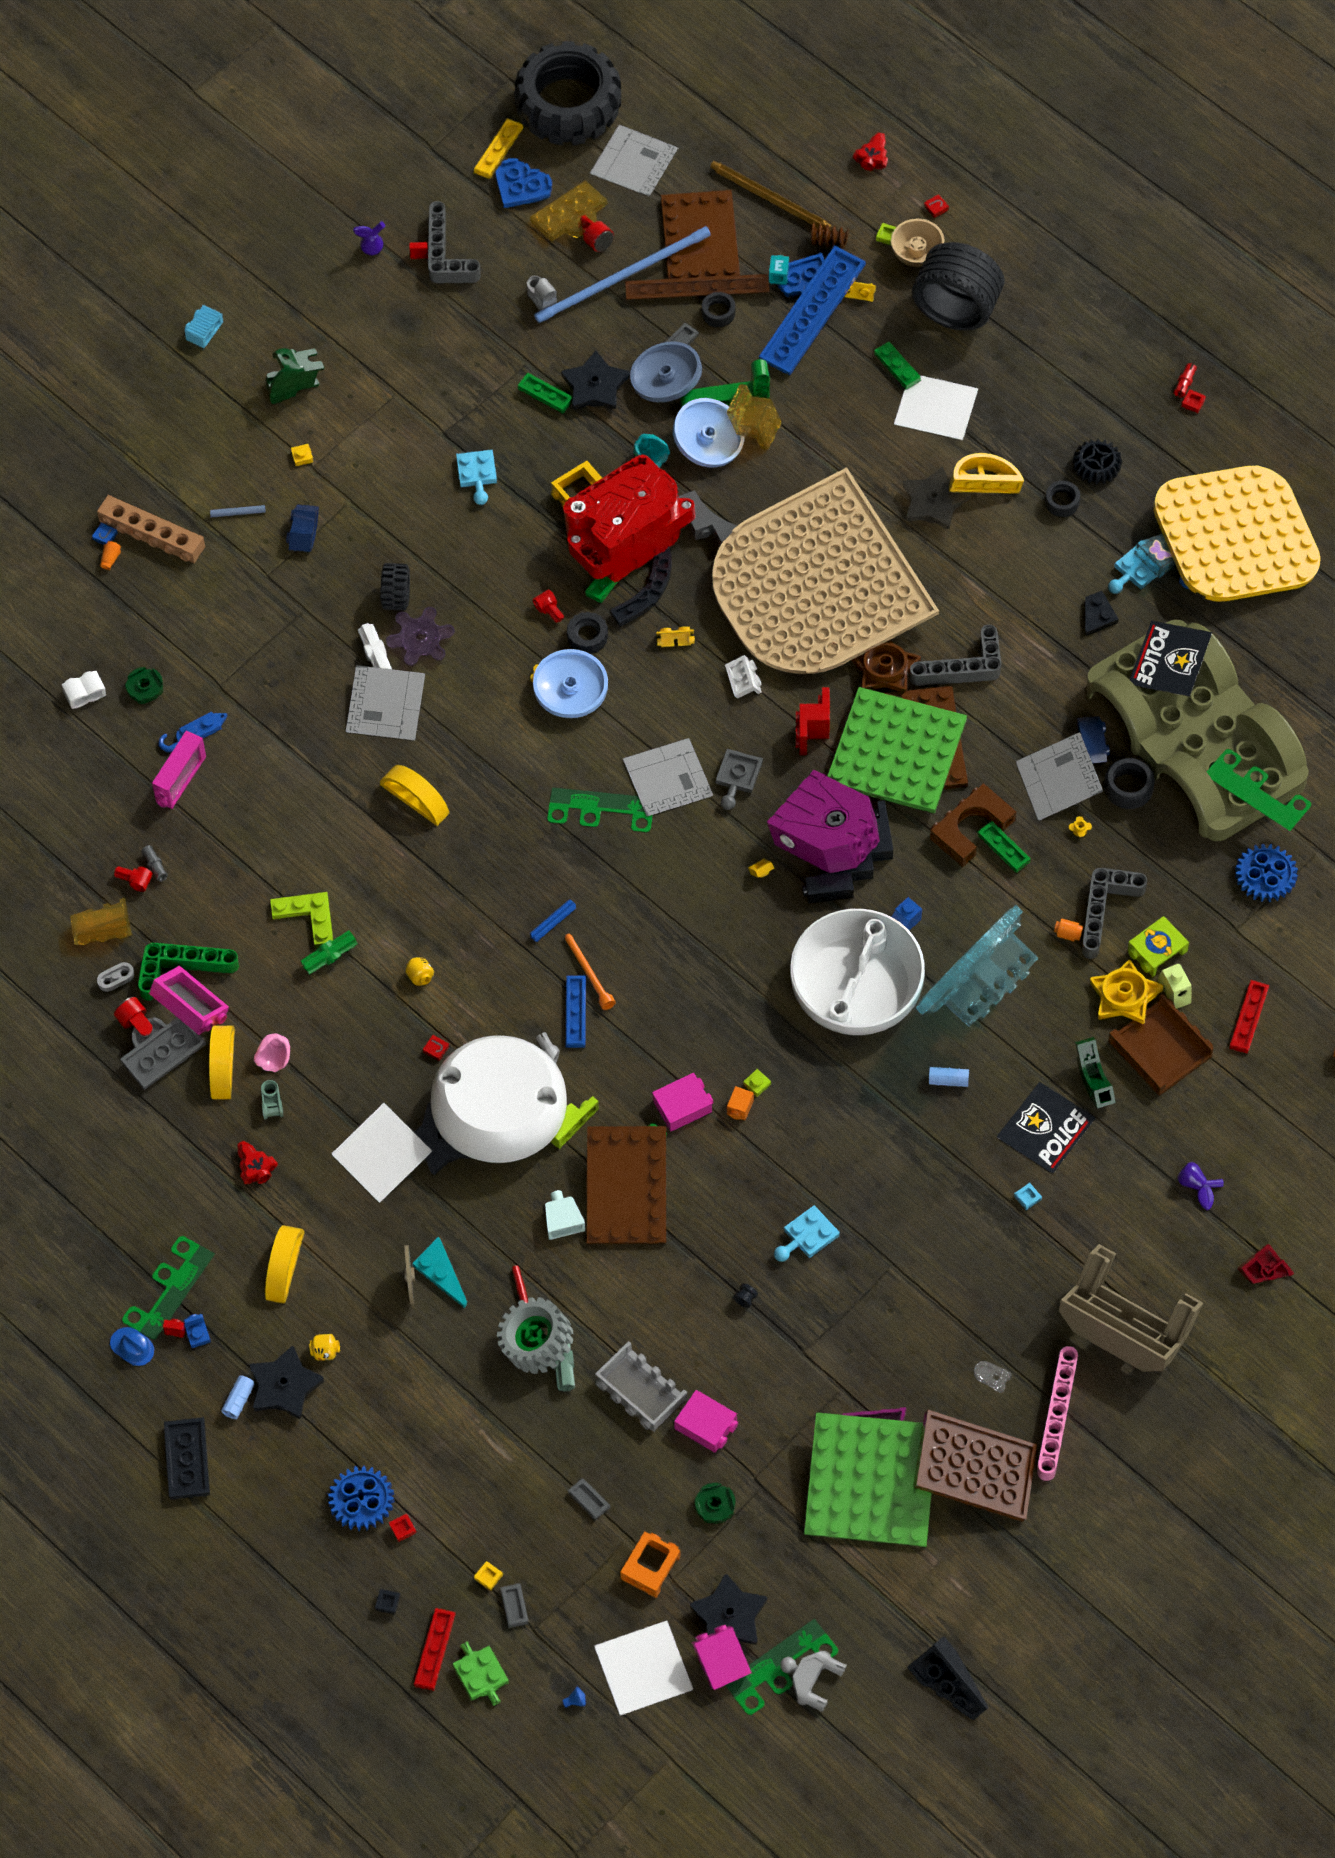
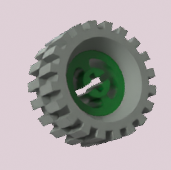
M533 1297L528 1298V1303L521 1300L518 1302L519 1307L515 1308L513 1305L509 1308L512 1312L509 1315L504 1314L502 1318L505 1322L499 1323L498 1327L502 1331L497 1332V1337L500 1340L498 1341L499 1347L509 1360L523 1372L528 1373L530 1370L532 1374H538V1369L542 1373L547 1372L548 1366L553 1369L557 1366L555 1362L558 1359L561 1362L565 1359L563 1356L564 1352L569 1353L570 1348L568 1344L573 1343V1338L570 1336L573 1334V1329L570 1327L569 1320L551 1301H545L538 1297L537 1301ZM540 1328H547V1335ZM527 1340L533 1347H527Z

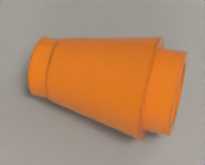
M107 541L103 547L100 567L110 570L121 553V546L119 544Z

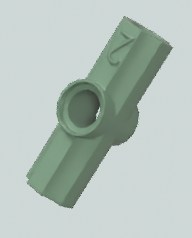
M571 1348L569 1353H563L565 1359L562 1362L559 1359L555 1362L557 1365L554 1368L556 1370L558 1390L563 1392L575 1388L574 1360Z

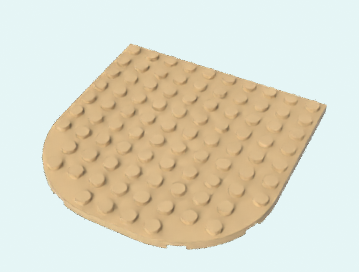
M847 467L740 523L732 530L727 539L722 542L713 565V588L716 600L745 648L758 660L784 672L814 674L834 669L939 614V610Z

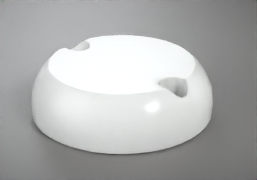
M867 909L840 910L814 922L797 941L790 965L792 988L801 1008L823 1027L848 1035L874 1034L884 1031L903 1020L917 1003L925 977L923 954L911 932L894 918Z
M511 1036L482 1037L456 1049L438 1069L431 1091L433 1119L443 1138L462 1154L473 1159L492 1163L517 1161L543 1149L551 1142L561 1128L567 1106L564 1079L556 1063L548 1054L534 1044Z

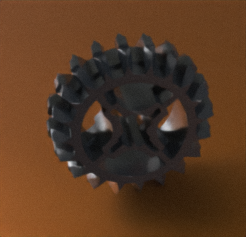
M1099 438L1096 441L1090 439L1089 443L1084 441L1082 446L1079 445L1074 452L1072 461L1074 471H1077V477L1082 476V481L1087 479L1089 484L1093 481L1096 485L1099 482H1102L1104 485L1106 480L1111 482L1112 478H1116L1121 471V452H1118L1117 447H1113L1112 442L1107 444L1106 439L1103 442H1100Z

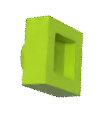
M882 223L876 235V241L891 245V237L896 227Z
M758 1069L744 1080V1086L751 1092H754V1095L757 1097L771 1085V1081Z

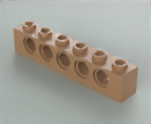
M110 495L106 497L97 511L101 523L115 528L120 533H127L136 540L145 541L152 547L163 549L168 554H174L183 561L195 563L205 548L204 537Z

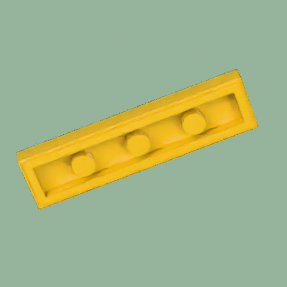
M507 118L474 168V173L490 179L522 131L523 125Z

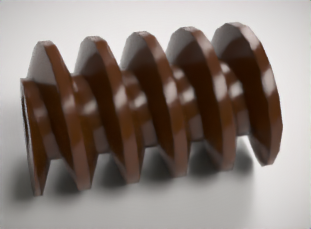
M814 222L811 231L812 245L815 246L818 241L819 246L822 247L825 242L827 248L833 244V248L840 245V249L843 250L848 241L849 228L846 232L843 231V227H840L839 231H837L836 226H833L832 230H830L829 225H826L825 229H823L821 223L816 228Z

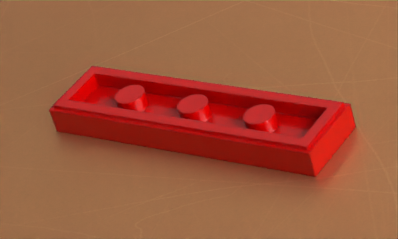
M1253 980L1250 981L1229 1049L1248 1054L1269 985Z
M435 1608L415 1678V1687L435 1690L455 1619V1612Z

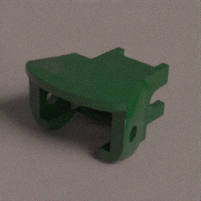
M280 348L273 352L272 357L277 359L281 370L268 373L265 378L269 399L272 404L295 397L298 390L319 386L316 376L318 371L324 370L325 367L322 361L311 362L308 360L309 357L317 356L315 349L296 352L294 349Z

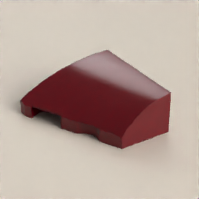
M1270 1244L1263 1246L1237 1268L1252 1284L1294 1274L1284 1259H1280Z

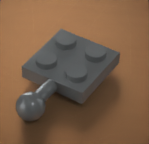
M730 749L726 750L716 778V784L730 787L727 795L721 799L722 808L731 810L735 807L736 801L734 796L736 790L748 793L753 792L763 764V758Z

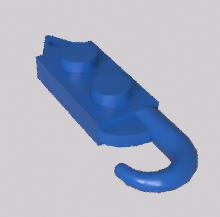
M210 712L179 728L176 733L177 741H180L186 731L205 738L221 730L222 724L228 717L227 713ZM164 734L159 739V747L163 751L171 753L178 742L170 746L165 745L164 739L167 737V734Z

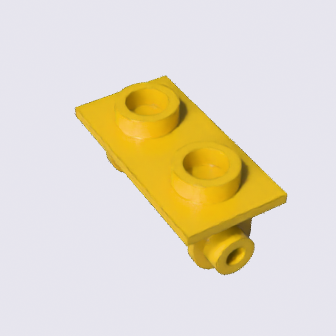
M854 282L844 297L873 301L876 286L873 283Z
M679 627V630L671 631V628H661L657 632V636L661 637L657 638V646L673 647L674 639L678 640V646H691V644H695L694 636H690V634H694V629L690 630V627Z

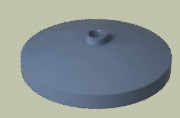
M680 342L660 343L644 351L635 360L631 368L630 379L634 390L643 399L652 402H668L684 396L695 387L701 377L702 364L699 355L691 346Z

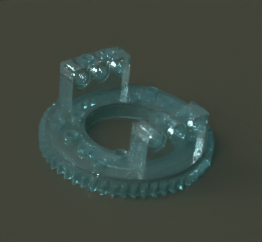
M1017 905L1013 908L1010 907L923 996L915 1009L922 1015L925 1012L928 1014L932 1011L936 1013L945 1004L968 1027L979 1017L983 1019L991 1011L989 1006L992 1003L996 1006L1006 992L1010 994L1018 986L1016 982L1019 979L1023 981L1030 974L1028 969L1039 959L1013 934L1021 926L1019 921L1022 919L1020 914L1023 911ZM1019 957H1023L1026 960V964L1021 963ZM1007 970H1010L1014 977L1008 976ZM994 983L998 984L999 989H995ZM980 995H983L987 1002L981 1001ZM967 1008L972 1009L974 1011V1015H970L967 1011Z

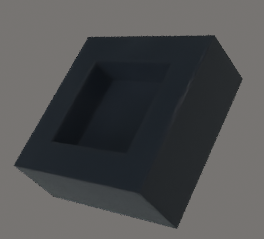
M380 1589L375 1610L396 1615L401 1596L400 1593Z

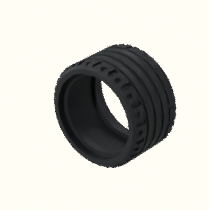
M941 243L933 246L927 253L913 284L912 297L921 312L934 322L955 330H974L983 327L989 321L1004 287L1005 279L998 264L985 252L963 243Z

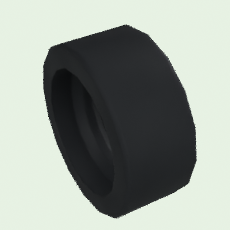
M714 292L704 298L702 302V318L707 324L713 327H724L734 320L735 301L730 295L723 292ZM720 303L729 307V311L722 316L712 315L708 312V308L713 304Z
M1057 481L1048 487L1045 495V506L1051 514L1058 517H1067L1077 511L1080 504V492L1073 483ZM1058 492H1065L1073 497V502L1066 506L1058 505L1052 501V496Z

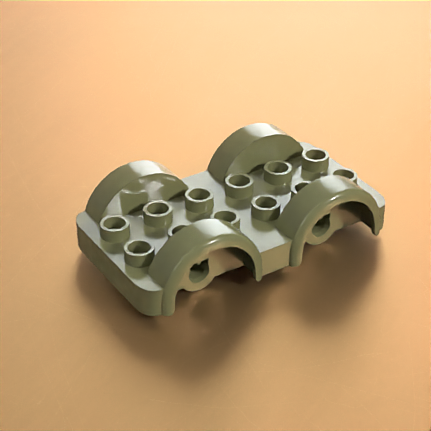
M1181 620L1166 622L1168 624L1209 631L1198 623L1187 625ZM1213 633L1190 697L1135 686L1130 681L1146 635L1097 663L1088 672L1087 699H1091L1096 691L1103 694L1114 705L1125 722L1131 739V752L1136 756L1140 755L1154 772L1155 781L1160 778L1161 773H1166L1182 787L1196 811L1200 836L1213 841H1222L1265 816L1214 782L1208 775L1207 770L1226 749H1231L1241 756L1242 760L1233 770V772L1241 777H1244L1254 766L1266 772L1268 779L1259 789L1282 804L1291 800L1295 795H1299L1305 789L1309 770L1303 747L1296 733L1276 709L1265 703L1255 705L1239 687L1234 665L1225 648ZM1226 754L1224 761L1227 764H1233L1236 761V757L1233 754ZM1254 771L1250 777L1254 782H1259L1262 780L1263 775L1258 771Z

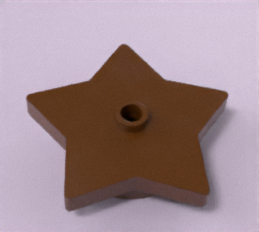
M890 639L851 661L863 673L862 688L876 690L885 687L905 693L907 692V675L910 673V666L914 662H921V656L905 652Z

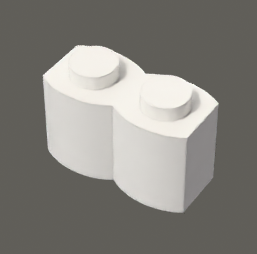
M97 671L85 672L80 678H70L62 684L63 692L71 709L81 707L88 702H93L106 696L105 687Z

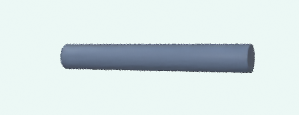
M265 505L210 510L211 517L265 513L266 510Z

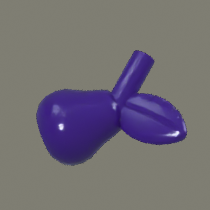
M379 222L373 229L367 226L353 228L354 234L362 237L360 247L365 254L376 255L382 251L383 240L378 233L385 228L384 222Z
M1194 1162L1187 1163L1178 1174V1181L1181 1185L1198 1190V1200L1201 1206L1208 1211L1214 1202V1194L1211 1188L1223 1187V1179L1207 1180L1200 1167Z

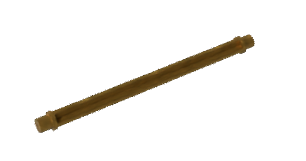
M715 161L711 163L710 168L723 177L734 181L736 184L807 221L811 225L815 222V227L817 228L821 223L823 229H825L826 225H829L830 230L832 229V225L821 217L722 163Z

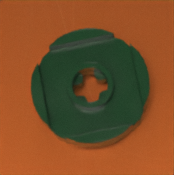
M140 667L133 670L128 675V680L126 681L128 695L137 701L138 704H145L157 699L163 693L161 674L153 668L151 670L146 669V667ZM142 682H144L145 684L149 683L147 687H141Z
M709 1483L700 1489L695 1498V1509L705 1523H722L734 1514L736 1500L730 1488H726L720 1483ZM713 1499L721 1502L718 1507L710 1505Z

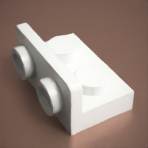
M744 655L725 664L736 698H740L752 691H755L757 694L761 693L760 686L762 684L756 675L755 670H757V667L753 660H749Z

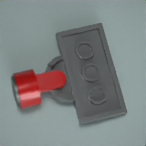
M130 997L120 1003L114 1010V1017L123 1028L126 1029L134 1026L132 1032L134 1049L122 1057L120 1062L145 1090L203 1048L206 1042L178 1017L167 1025L161 1019L155 1017L147 1019L144 1016L147 1012L146 1008L136 997Z

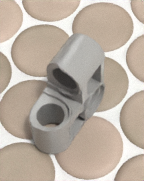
M531 276L528 279L527 294L540 311L557 303V292L546 278L541 279L538 276Z

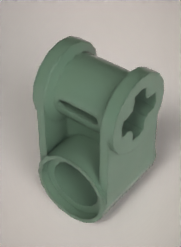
M267 1080L261 1086L264 1120L272 1116L284 1117L278 1084L273 1080ZM268 1090H275L272 1094L266 1093Z

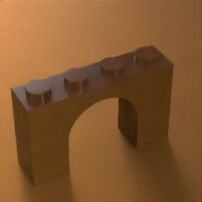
M983 783L979 788H974L968 798L962 799L953 811H948L943 820L936 822L931 827L930 840L961 867H964L976 856L977 846L960 832L958 828L959 823L970 816H981L990 822L993 821L1004 832L1016 821L1017 811Z

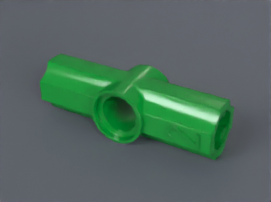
M348 930L336 939L325 942L317 948V951L309 954L300 962L305 971L310 975L326 964H332L342 954L358 945L350 930Z

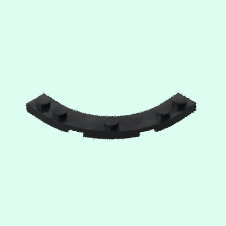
M670 546L663 553L661 552L654 556L652 572L646 587H643L638 594L628 601L610 609V614L619 627L646 613L658 602L665 592L672 571Z

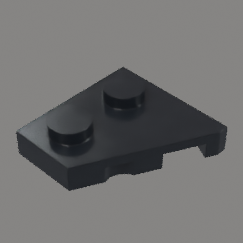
M1103 591L1085 597L1086 636L1118 623L1119 619Z

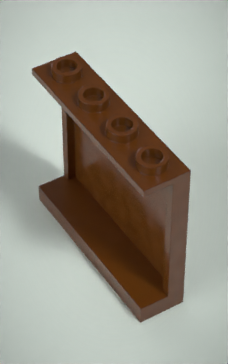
M1163 994L1160 995V1001L1146 1011L1144 1024L1133 1020L1121 1030L1117 1031L1114 1029L1111 1031L1108 1040L1158 1096L1209 1060L1214 1050L1212 1043L1200 1034L1199 1029L1189 1023L1186 1015L1175 1008L1173 1001L1166 998Z

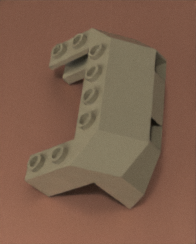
M1098 1244L1089 1254L1077 1284L1061 1300L1060 1314L1074 1333L1142 1372L1163 1371L1174 1359L1188 1337L1203 1302L1186 1293L1183 1299L1177 1302L1169 1322L1164 1321L1103 1286L1116 1253Z

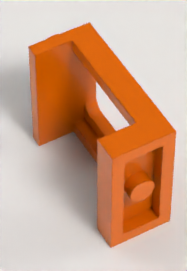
M644 1532L620 1572L621 1580L657 1598L666 1576L675 1561L680 1559L679 1548L671 1542L665 1543L654 1533L648 1534ZM647 1545L668 1555L658 1572H653L637 1563Z

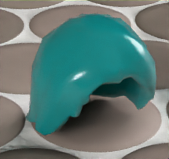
M653 434L640 435L635 441L633 448L635 457L646 455L659 468L667 461L670 454L668 444Z

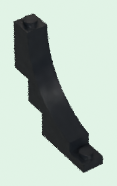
M877 801V809H874L880 839L878 845L871 850L863 862H860L857 868L834 873L826 872L817 876L807 877L805 885H802L803 896L807 897L808 904L854 898L853 881L873 879V862L893 859V844L885 801Z

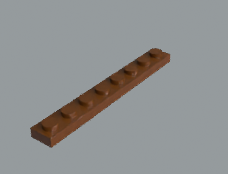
M768 274L625 281L626 300L707 296L714 292H723L728 295L769 293Z

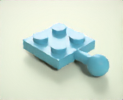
M493 450L456 454L461 487L475 486L476 493L473 497L475 503L478 505L485 504L488 500V495L483 491V485L497 483Z
M1139 543L1115 563L1114 567L1123 576L1118 580H1111L1108 584V589L1112 594H1118L1122 591L1123 585L1129 580L1140 589H1143L1167 568V564L1162 560H1158L1155 554H1152L1148 548Z
M814 1205L784 1227L785 1233L793 1241L786 1246L777 1247L774 1250V1257L777 1261L784 1262L789 1258L790 1252L799 1247L808 1258H811L838 1238L840 1232Z

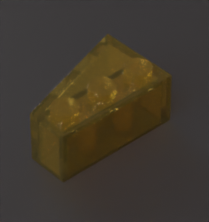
M125 898L119 899L120 903L111 906L109 903L104 904L102 909L96 911L89 909L71 915L70 919L75 945H86L89 942H104L108 939H122L131 936V924Z

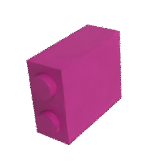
M694 1073L652 1092L653 1102L670 1132L712 1112L713 1099L709 1093L706 1094L701 1078H697Z
M695 1390L674 1421V1427L677 1431L714 1453L719 1448L722 1449L727 1442V1435L729 1432L733 1433L738 1425L737 1413L698 1390Z
M726 1624L715 1628V1632L710 1635L703 1633L695 1637L696 1641L692 1642L709 1685L713 1690L751 1674L735 1632L731 1626L726 1627Z

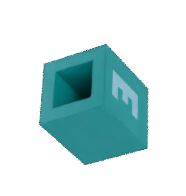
M771 255L769 283L787 285L789 257Z

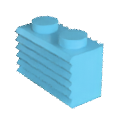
M202 305V308L195 312L191 323L188 322L185 326L186 340L205 348L223 323L222 313Z

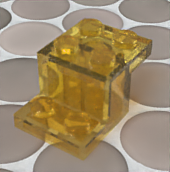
M740 384L727 410V415L737 435L757 438L761 449L768 450L774 441L777 430L781 427V419L771 399L753 397L747 385Z

